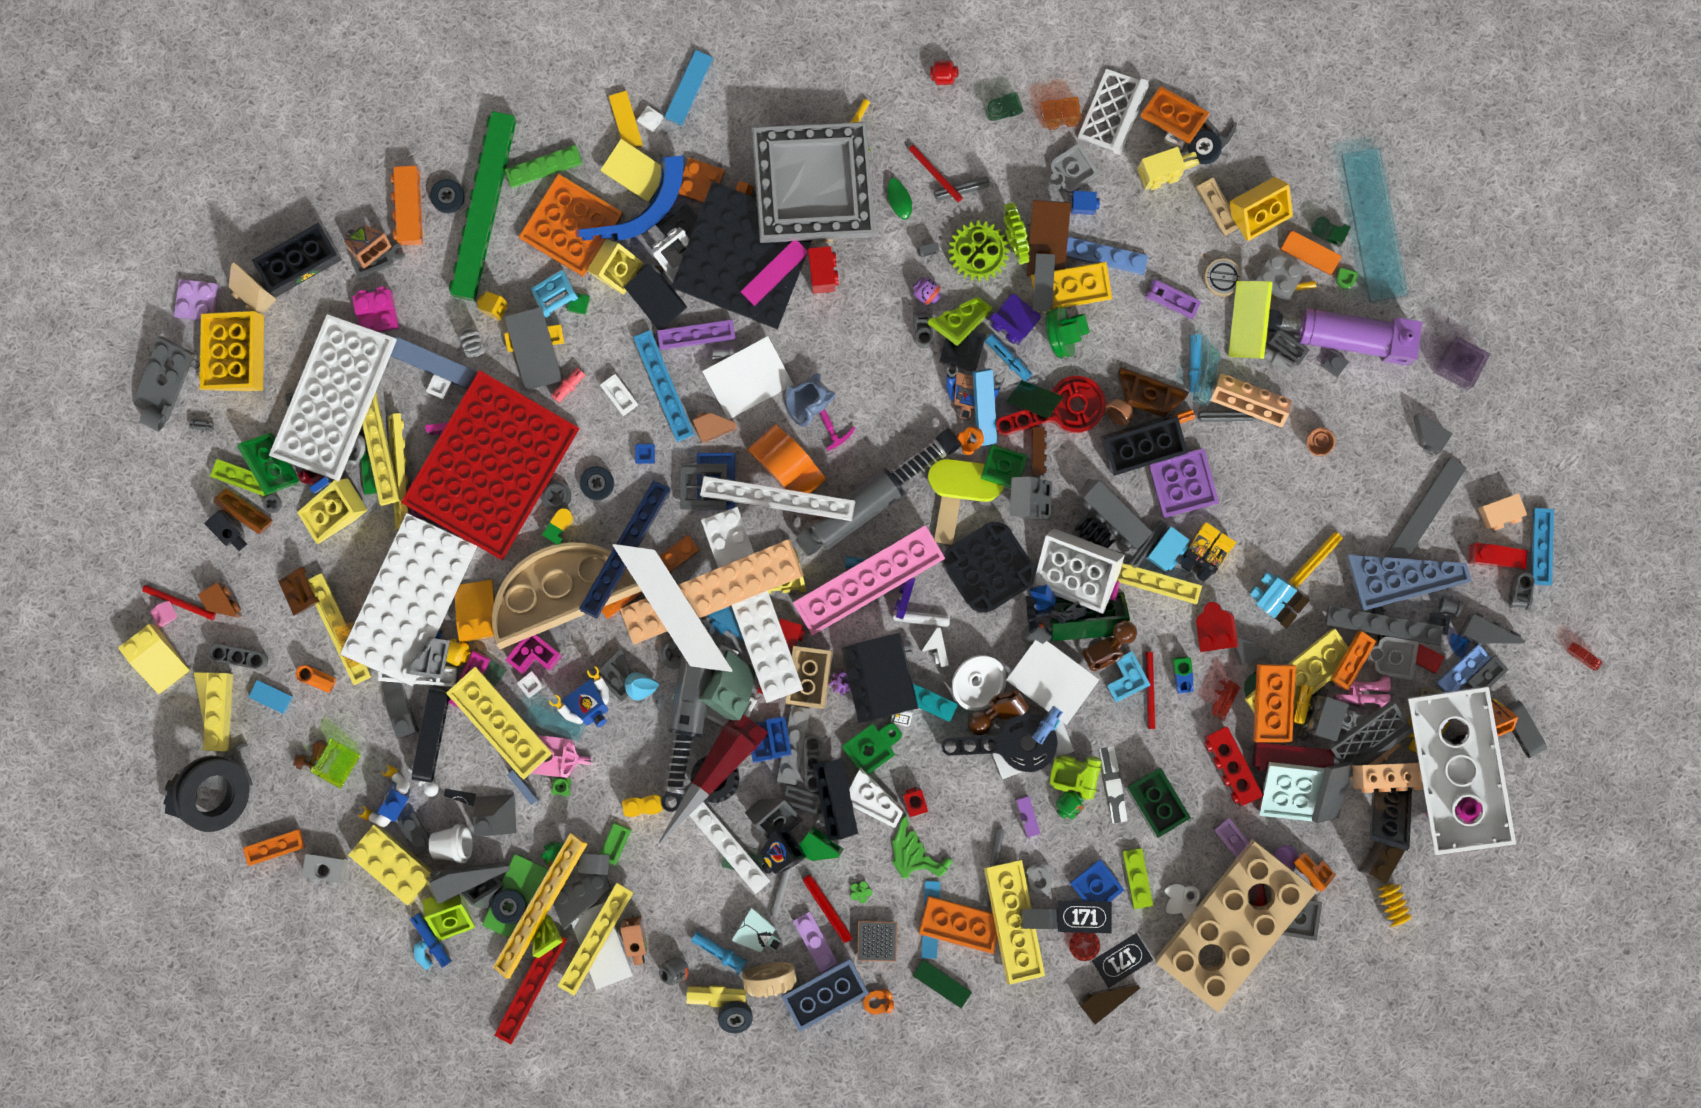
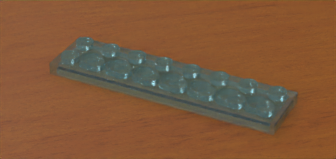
M1376 148L1342 154V163L1369 302L1405 297L1408 295L1381 150Z

